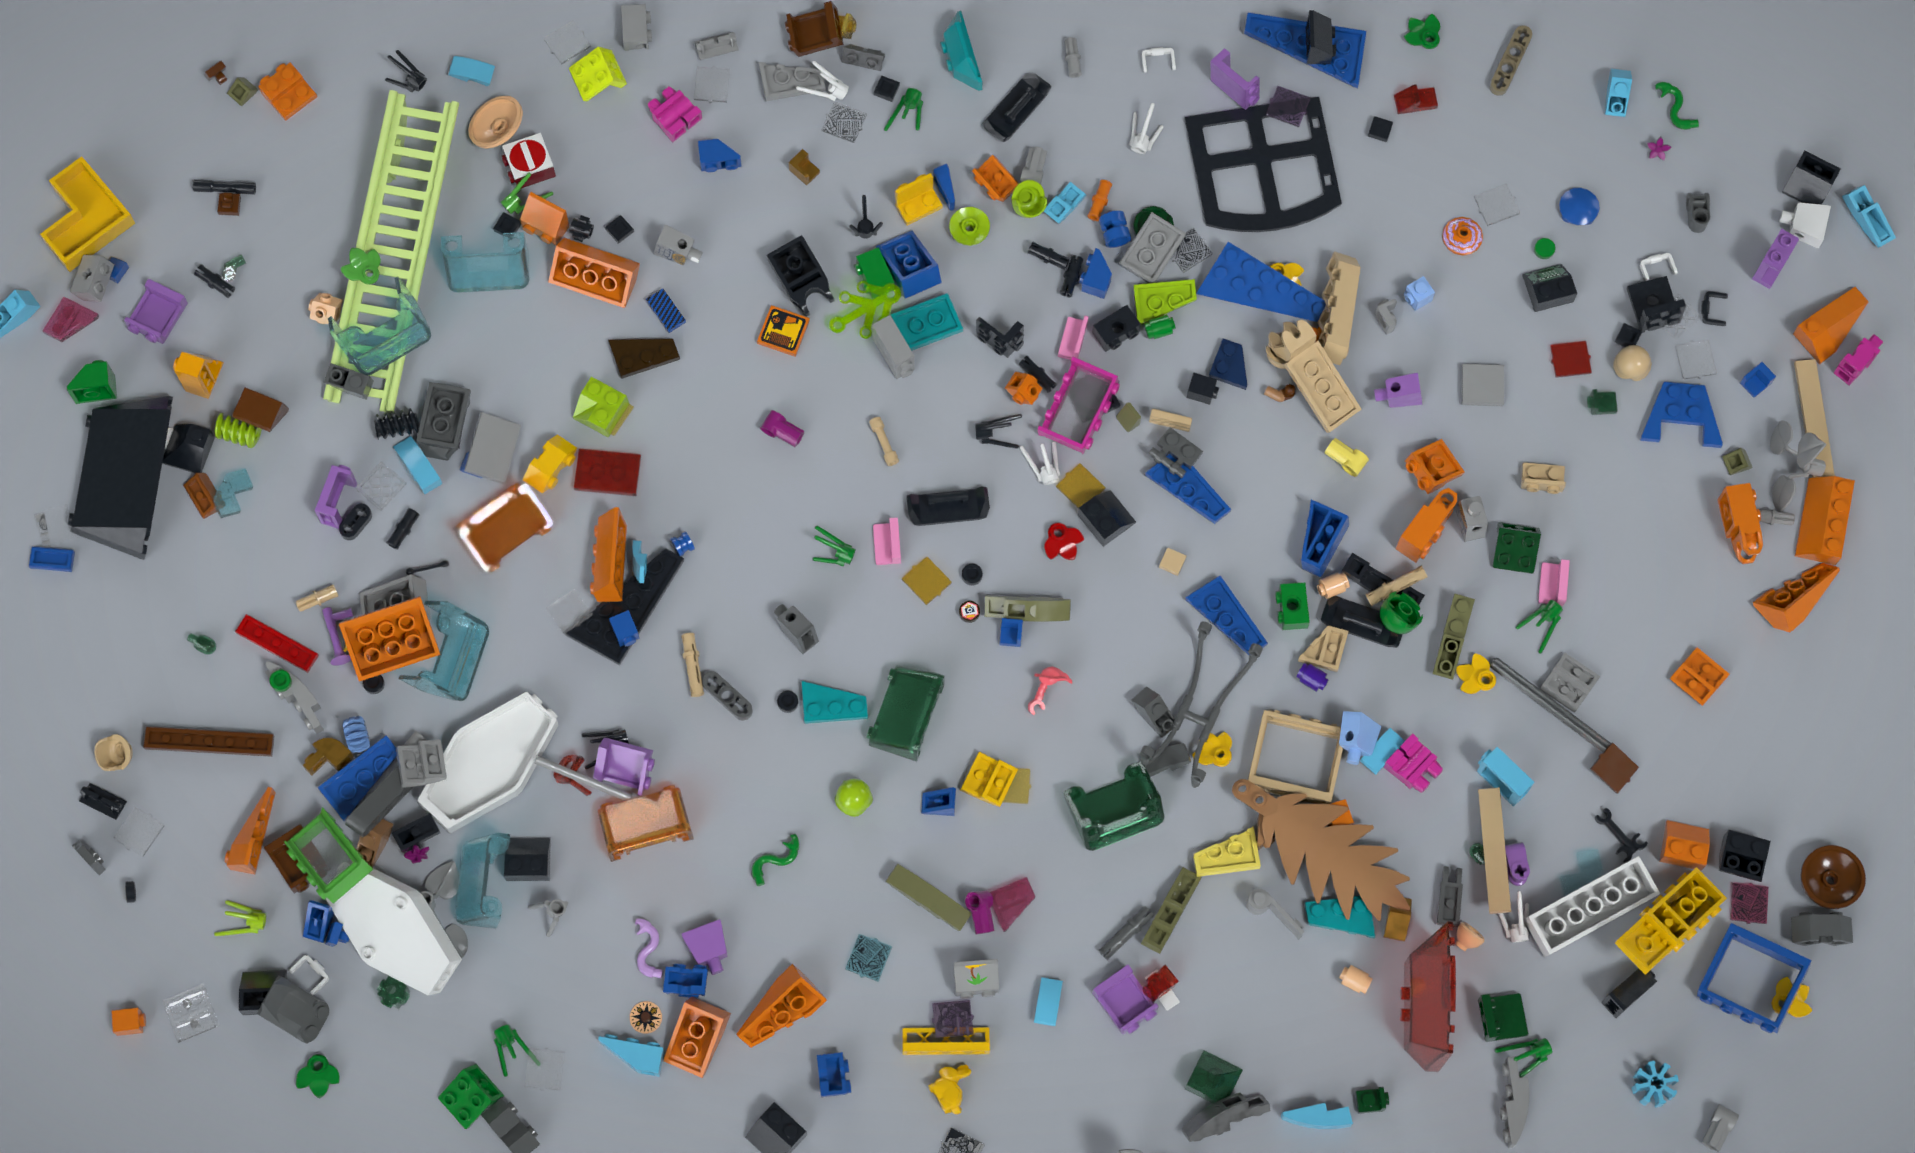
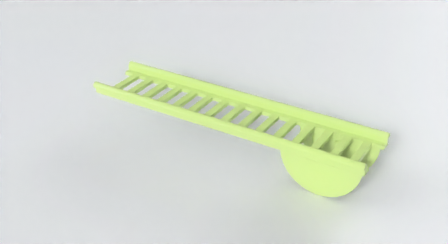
M389 90L356 248L363 250L366 254L375 249L378 254L411 260L409 271L384 266L378 267L379 275L406 279V288L403 291L364 284L361 280H348L331 359L332 364L368 376L386 379L384 390L371 388L368 397L382 399L379 411L387 413L394 411L460 104L456 101H451V103L445 102L443 113L409 108L405 102L406 95L399 94L394 90ZM407 116L441 122L439 133L407 128ZM405 137L435 141L436 145H434L433 152L405 148ZM405 156L432 161L431 171L425 172L399 167L401 157ZM396 175L428 181L426 192L390 186L387 183L396 180ZM389 194L423 200L422 212L383 205L384 196ZM380 214L420 220L418 231L379 225ZM376 233L416 240L414 250L409 251L374 244ZM366 271V272H365V275L367 276L368 273H372V272H371V271ZM363 293L403 299L401 311L361 304ZM359 312L399 319L397 330L358 324ZM355 332L394 339L393 349L387 350L354 344ZM354 352L390 359L388 370L350 364V354ZM326 384L323 400L340 404L343 391Z

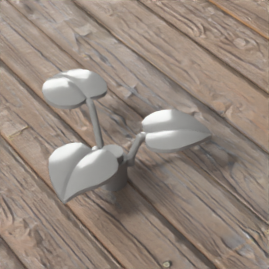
M1783 420L1778 423L1770 439L1771 451L1774 454L1780 455L1785 449L1798 456L1797 464L1803 473L1790 474L1788 477L1781 475L1775 482L1772 498L1778 512H1783L1794 497L1796 484L1793 478H1808L1809 474L1820 477L1826 468L1823 460L1816 459L1826 446V443L1821 441L1815 434L1808 432L1799 441L1798 452L1791 449L1788 444L1792 441L1793 430L1791 425Z
M452 861L435 869L426 879V891L420 892L437 919L438 917L434 911L436 906L434 899H437L438 896L442 899H451L461 890L462 881L456 863ZM452 924L444 931L460 957L463 958L468 949L467 935L460 926Z

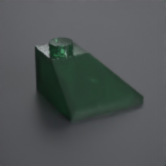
M1204 1050L1185 1090L1211 1103H1215L1231 1095L1243 1069Z

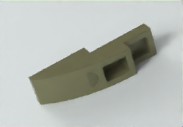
M1454 594L1434 665V675L1451 680L1454 679L1475 599Z
M986 595L984 617L1034 622L1069 621L1071 599Z

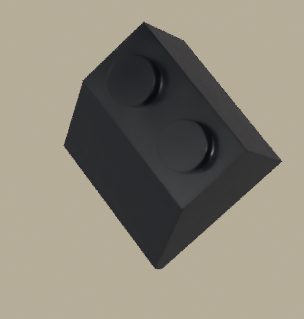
M1309 10L1305 26L1307 64H1331L1332 57H1336V45H1332V38H1335V26H1332L1331 18L1314 10Z
M1111 490L1094 496L1078 509L1079 518L1103 547L1136 523Z
M508 838L504 861V877L506 881H550L551 838Z
M774 1102L761 1115L745 1138L761 1153H791L807 1136V1131Z

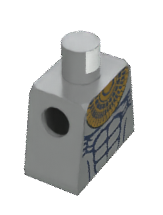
M664 225L656 243L654 255L684 265L687 259L698 263L703 252L692 247L694 243L693 238L668 225Z
M1476 496L1459 500L1455 505V510L1464 542L1485 538L1488 522L1481 497Z

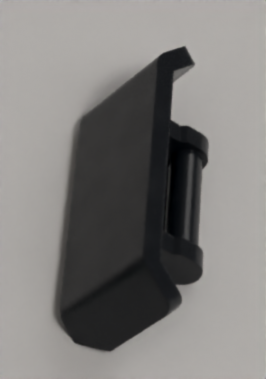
M1026 73L982 123L983 126L1000 141L1006 142L1045 99L1051 89V85L1035 73Z
M984 486L969 490L907 495L908 514L912 523L916 526L981 520L987 518L990 509L988 489Z
M1333 596L1327 600L1321 616V622L1327 626L1346 630L1348 634L1386 647L1397 648L1403 635L1391 632L1385 628L1380 618V611L1338 596Z

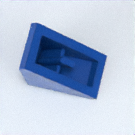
M956 788L924 792L922 795L921 813L955 816Z
M313 900L308 902L303 937L324 943L334 917L331 906Z

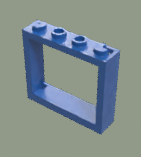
M1731 923L1700 984L1697 996L1706 1004L1711 1005L1713 1003L1719 1006L1720 1010L1727 1014L1734 1013L1739 1015L1740 1019L1746 1023L1752 1024L1753 1022L1760 1025V1028L1765 1032L1778 1033L1811 966L1812 960ZM1732 939L1800 970L1775 1022L1708 991Z

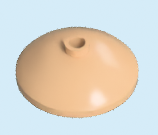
M499 96L487 101L476 111L470 121L468 132L471 141L476 146L485 149L494 148L507 142L517 132L523 116L522 106L511 96Z

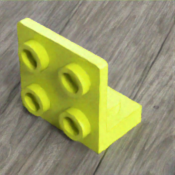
M598 46L569 67L581 97L586 102L610 85L618 88L627 85L612 50Z

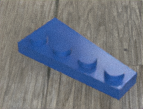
M1170 454L1166 456L1174 463L1177 461V459L1171 456ZM1157 463L1145 473V476L1214 524L1231 512V508L1194 466L1189 469L1184 464L1181 468L1187 471L1183 478L1177 474L1173 475L1170 473L1169 469L1162 463Z
M1221 575L1185 598L1188 603L1248 655H1250L1248 650L1251 644H1258L1262 648L1268 645L1266 639Z
M387 735L318 787L343 821L348 818L397 757V748Z

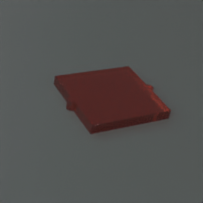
M1586 341L1550 345L1551 363L1554 365L1556 378L1592 373L1590 365L1591 355L1588 354Z

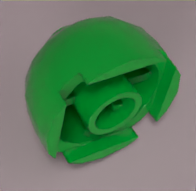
M1392 592L1381 605V621L1385 628L1397 634L1409 633L1422 622L1423 614L1420 616L1418 612L1421 608L1409 595L1405 593L1398 595L1396 594L1397 592Z

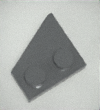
M79 840L72 845L98 875H101L106 870L101 865L104 861L92 848L87 850Z

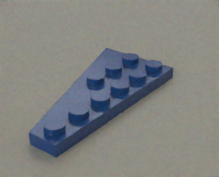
M1247 13L1245 35L1307 64L1306 21ZM1335 26V38H1332V45H1336V57H1332L1331 64L1308 65L1358 89L1367 31Z
M1227 242L1196 293L1318 322L1326 306L1323 299L1230 242Z

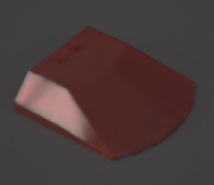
M1450 921L1441 926L1414 950L1404 963V987L1400 989V999L1404 1000V1008L1400 1010V1021H1404V1050L1426 1072H1439L1453 1054L1454 1045L1449 1044V1033H1455V1025H1450V1012H1455L1456 960L1455 955H1450V946L1455 945L1454 937H1449V931L1454 928L1453 922Z

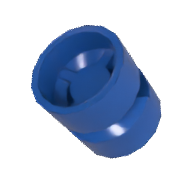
M1111 211L1099 218L1101 230L1105 232L1103 238L1106 247L1116 248L1131 241L1129 228L1125 227L1127 221L1123 211Z

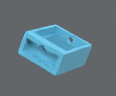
M1498 747L1493 751L1490 749L1486 751L1478 762L1480 766L1477 772L1493 788L1500 787V794L1513 807L1530 791L1535 783Z

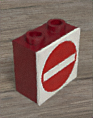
M541 133L502 146L504 155H501L504 166H509L510 171L507 173L511 184L515 183L517 186L529 172L531 176L520 189L556 177Z

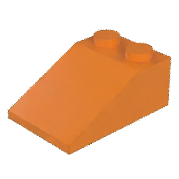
M690 997L683 1004L663 1061L703 1078L724 1034L731 1013L697 998Z

